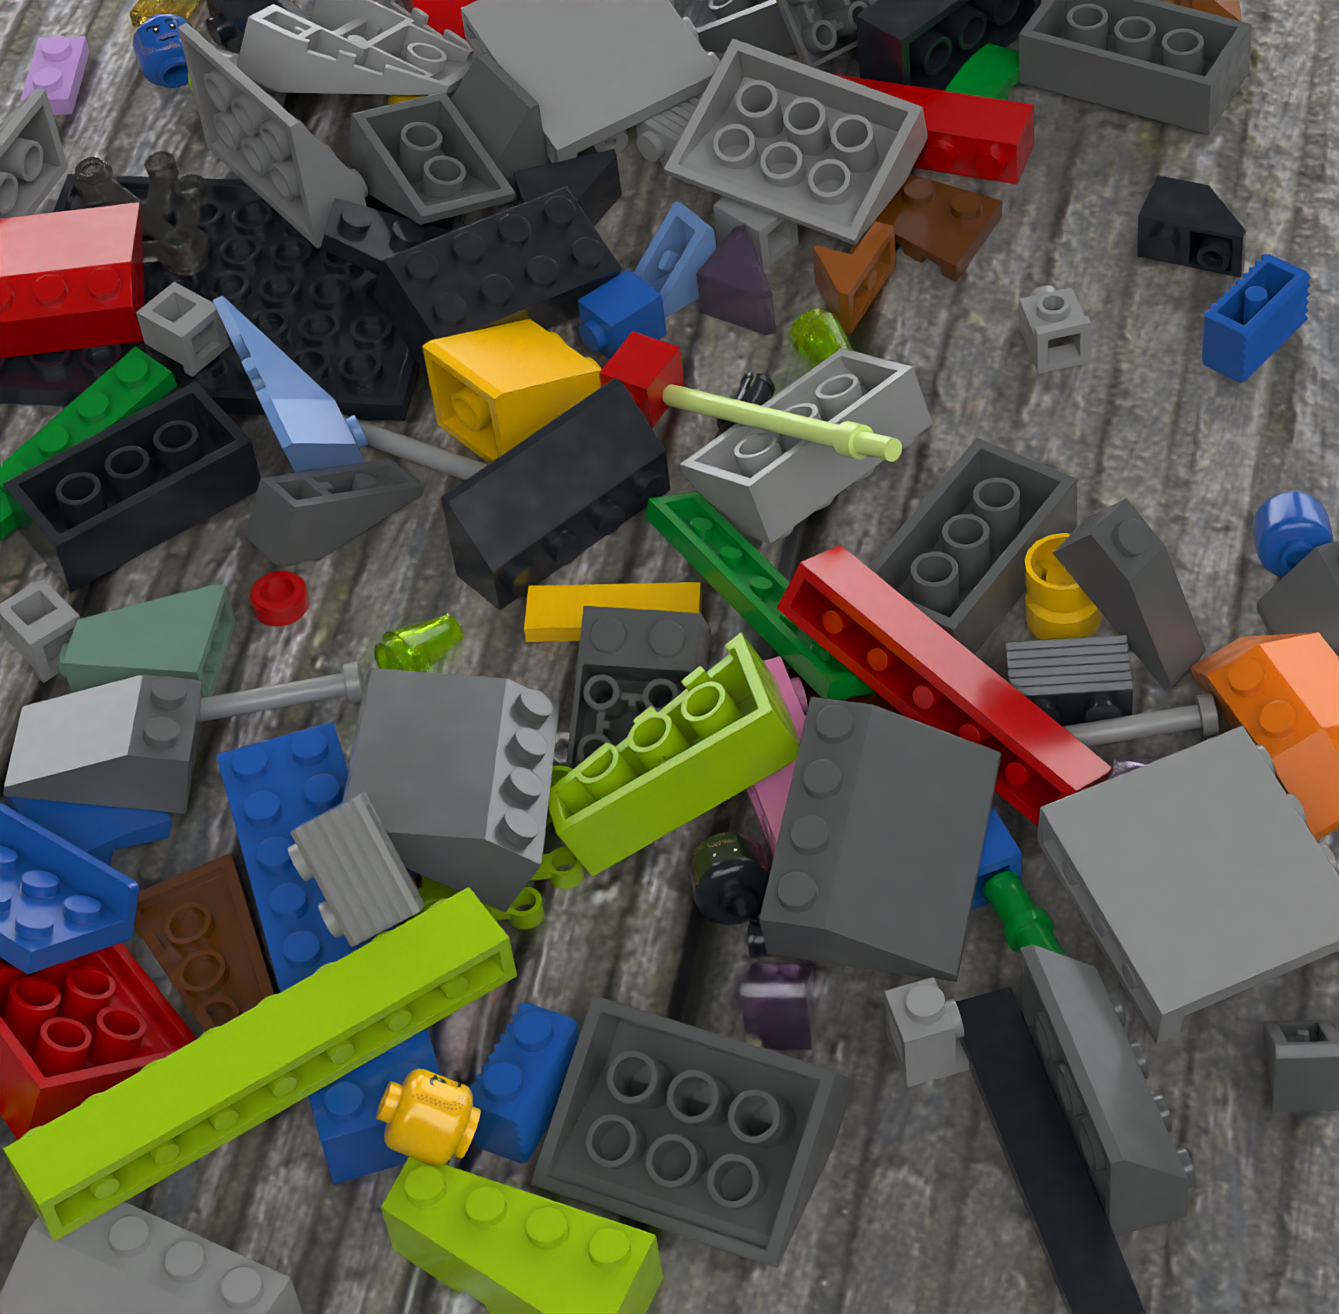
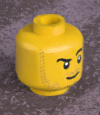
M418 1068L412 1070L406 1076L402 1085L393 1081L388 1083L379 1103L376 1119L386 1123L384 1142L388 1148L429 1165L440 1166L446 1164L453 1156L460 1159L463 1158L475 1134L481 1109L473 1106V1094L466 1085Z

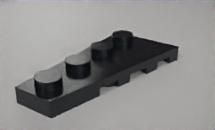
M334 198L321 249L379 276L384 258L452 231L428 224L420 225L411 219Z

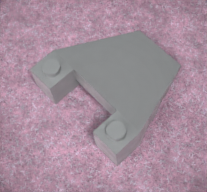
M316 0L311 22L274 4L249 16L236 67L262 90L271 92L433 95L445 92L448 95L458 88L477 56L468 42L450 29L444 30V34L441 35L428 26L429 15L419 8H413L412 13H409L396 4V0Z

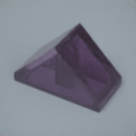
M746 226L734 227L696 273L700 312L765 336L775 334L773 293Z
M752 963L740 983L746 1043L767 1050H812L815 963Z

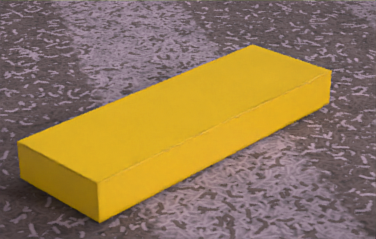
M701 582L528 586L524 621L526 642L580 641L584 606L701 613Z

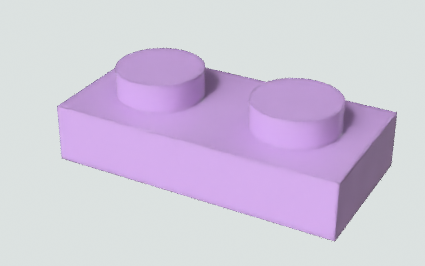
M86 36L38 38L21 96V103L34 90L39 88L46 90L53 115L73 114L90 52Z

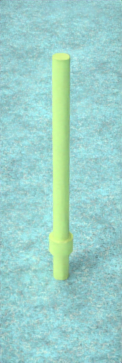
M674 384L668 385L662 395L663 402L667 406L834 447L838 454L860 460L870 456L893 462L900 457L902 452V445L898 439L873 433V430L864 424L845 421L839 425Z

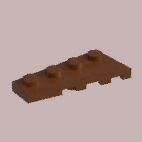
M909 174L905 183L875 221L894 226L895 242L904 246L905 255L920 263L928 259L940 265L942 275L957 282L1002 218V200Z
M232 853L138 893L134 926L205 1032L211 1028L222 1026L256 1007L266 997L278 994L243 876Z

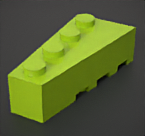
M742 632L724 645L729 654L709 671L706 672L699 666L685 677L681 682L686 689L659 712L650 706L633 720L635 724L626 739L616 747L606 742L550 788L548 808L556 834L592 876L624 860L638 850L796 761L800 739L776 679Z
M408 1157L381 1206L393 1251L457 1293L465 1291L486 1305L487 1313L646 1314L663 1280L655 1234L445 1164L434 1166Z

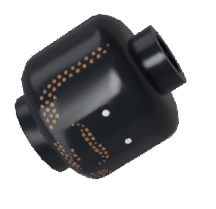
M738 832L718 833L702 841L693 850L688 860L689 883L694 901L702 915L715 923L735 925L743 924L749 921L750 917H758L761 914L771 871L761 845L749 835Z

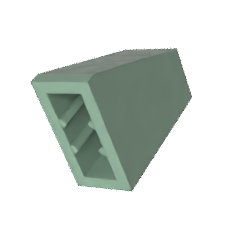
M213 584L78 619L70 642H65L62 645L59 655L60 673L63 677H67L71 692L74 693L144 674L202 680L201 698L213 696L236 626L226 585Z

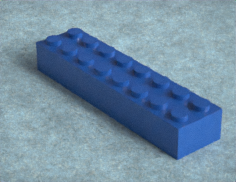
M334 722L216 754L280 993L313 975L323 965L336 962L370 943L378 935L376 934L354 947L350 946L345 935L337 939L334 938L318 908V904L326 901L315 878L306 882L302 879L288 852V847L295 844L290 833L292 830L343 803L348 768ZM394 925L384 931L393 930L396 926ZM427 1028L308 1096L334 1185L406 1163L409 1156L393 1151L386 1146L384 1142L386 1123L376 1119V1113L383 1093L390 1081L402 1085L406 1076L412 1070L418 1068L441 1076Z

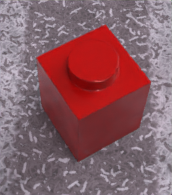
M634 331L631 332L599 373L601 387L615 377L625 385L651 428L654 427L669 407L663 402L662 395L664 389L670 384L685 387L680 347Z

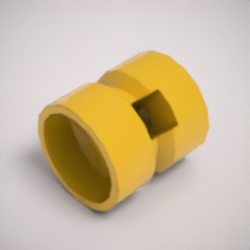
M1068 533L1052 534L1037 540L1028 549L1026 554L1025 586L1027 594L1025 597V617L1028 628L1041 640L1091 637L1099 629L1102 620L1100 610L1053 554L1071 535Z

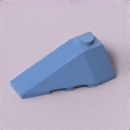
M220 296L214 299V305L295 473L365 462L359 449L369 444L355 415L344 419L336 401L226 298Z

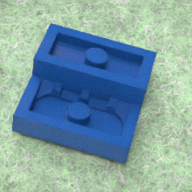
M6 796L5 801L9 808L110 867L114 850L169 838L172 823L167 812L8 796Z

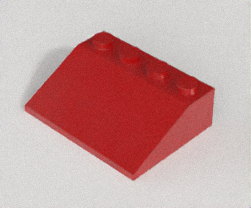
M139 202L0 219V358L144 341L136 313L145 306L142 209Z
M123 943L31 974H26L0 957V1116L18 1140L29 1130L44 1126L80 1106L88 1097L96 1093L105 1092L137 1074L150 1062L163 1059L197 1040Z

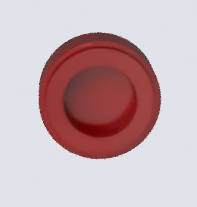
M275 571L260 577L251 587L250 601L254 615L265 625L285 626L292 624L302 618L309 608L306 584L299 575L293 572Z

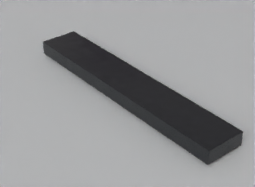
M1011 987L957 1001L956 1005L959 1009L964 1028V1037L959 1039L968 1058L969 1068L1067 1313L1146 1314L1144 1305Z

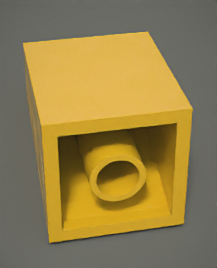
M530 318L430 340L422 346L438 426L489 464L601 388L599 373L602 369L594 359L583 357L566 345L557 333L553 331L548 332Z

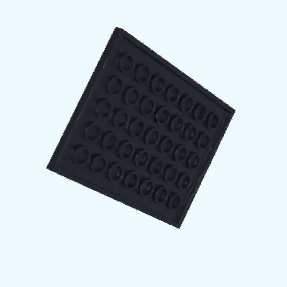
M67 175L53 212L140 203L142 209L145 305L173 282L211 302L223 296L336 401L341 414L347 416L355 415L356 419L406 420L420 366L373 295L379 276L321 249V247L316 248L242 179ZM368 194L365 197L366 207L409 219ZM463 214L425 224L455 231L459 229ZM228 332L227 336L230 346L193 377L185 373L182 364L146 345L144 341L0 358V403L68 406L136 346L172 371L177 386L165 397L196 381L225 413L266 415Z

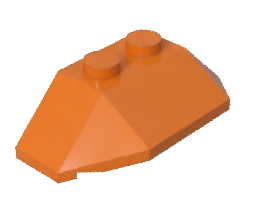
M1314 632L1240 637L1190 667L1192 675L1206 693H1212L1215 706L1231 728L1235 729L1243 726L1254 744H1261L1268 751L1274 764L1275 777L1286 794L1292 793L1300 801L1306 815L1307 827L1315 840L1318 841L1338 829L1339 657L1321 634Z

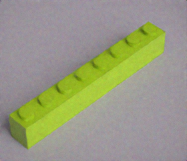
M470 887L448 899L435 902L425 912L393 930L378 934L370 943L336 962L323 965L313 975L283 992L266 997L256 1007L226 1024L207 1030L197 1040L169 1056L150 1062L137 1074L105 1092L96 1093L88 1097L80 1106L48 1124L26 1132L19 1140L3 1148L20 1189L53 1242L57 1241L517 977L509 936Z

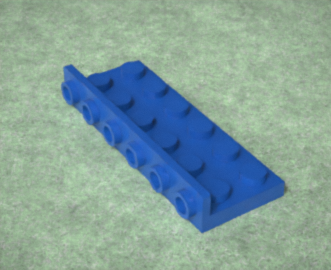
M0 802V957L26 974H31L131 940L139 893L138 883Z

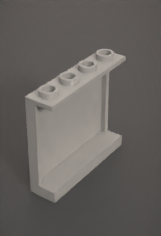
M477 0L461 8L465 38L476 56L486 52L539 103L549 164L577 158L578 152L704 92L720 63L718 57L712 51L705 52L699 43V36L694 24L687 16L680 17L675 10L673 0Z
M1243 726L1040 807L1036 840L1156 1045L1180 1035L1184 1016L1339 951V869L1336 859L1326 844L1317 843L1307 827L1306 815L1300 801L1294 794H1286L1275 777L1274 764L1268 751L1261 744L1255 745Z

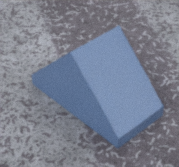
M677 201L672 205L633 272L662 295L665 318L720 286L714 229L685 205Z

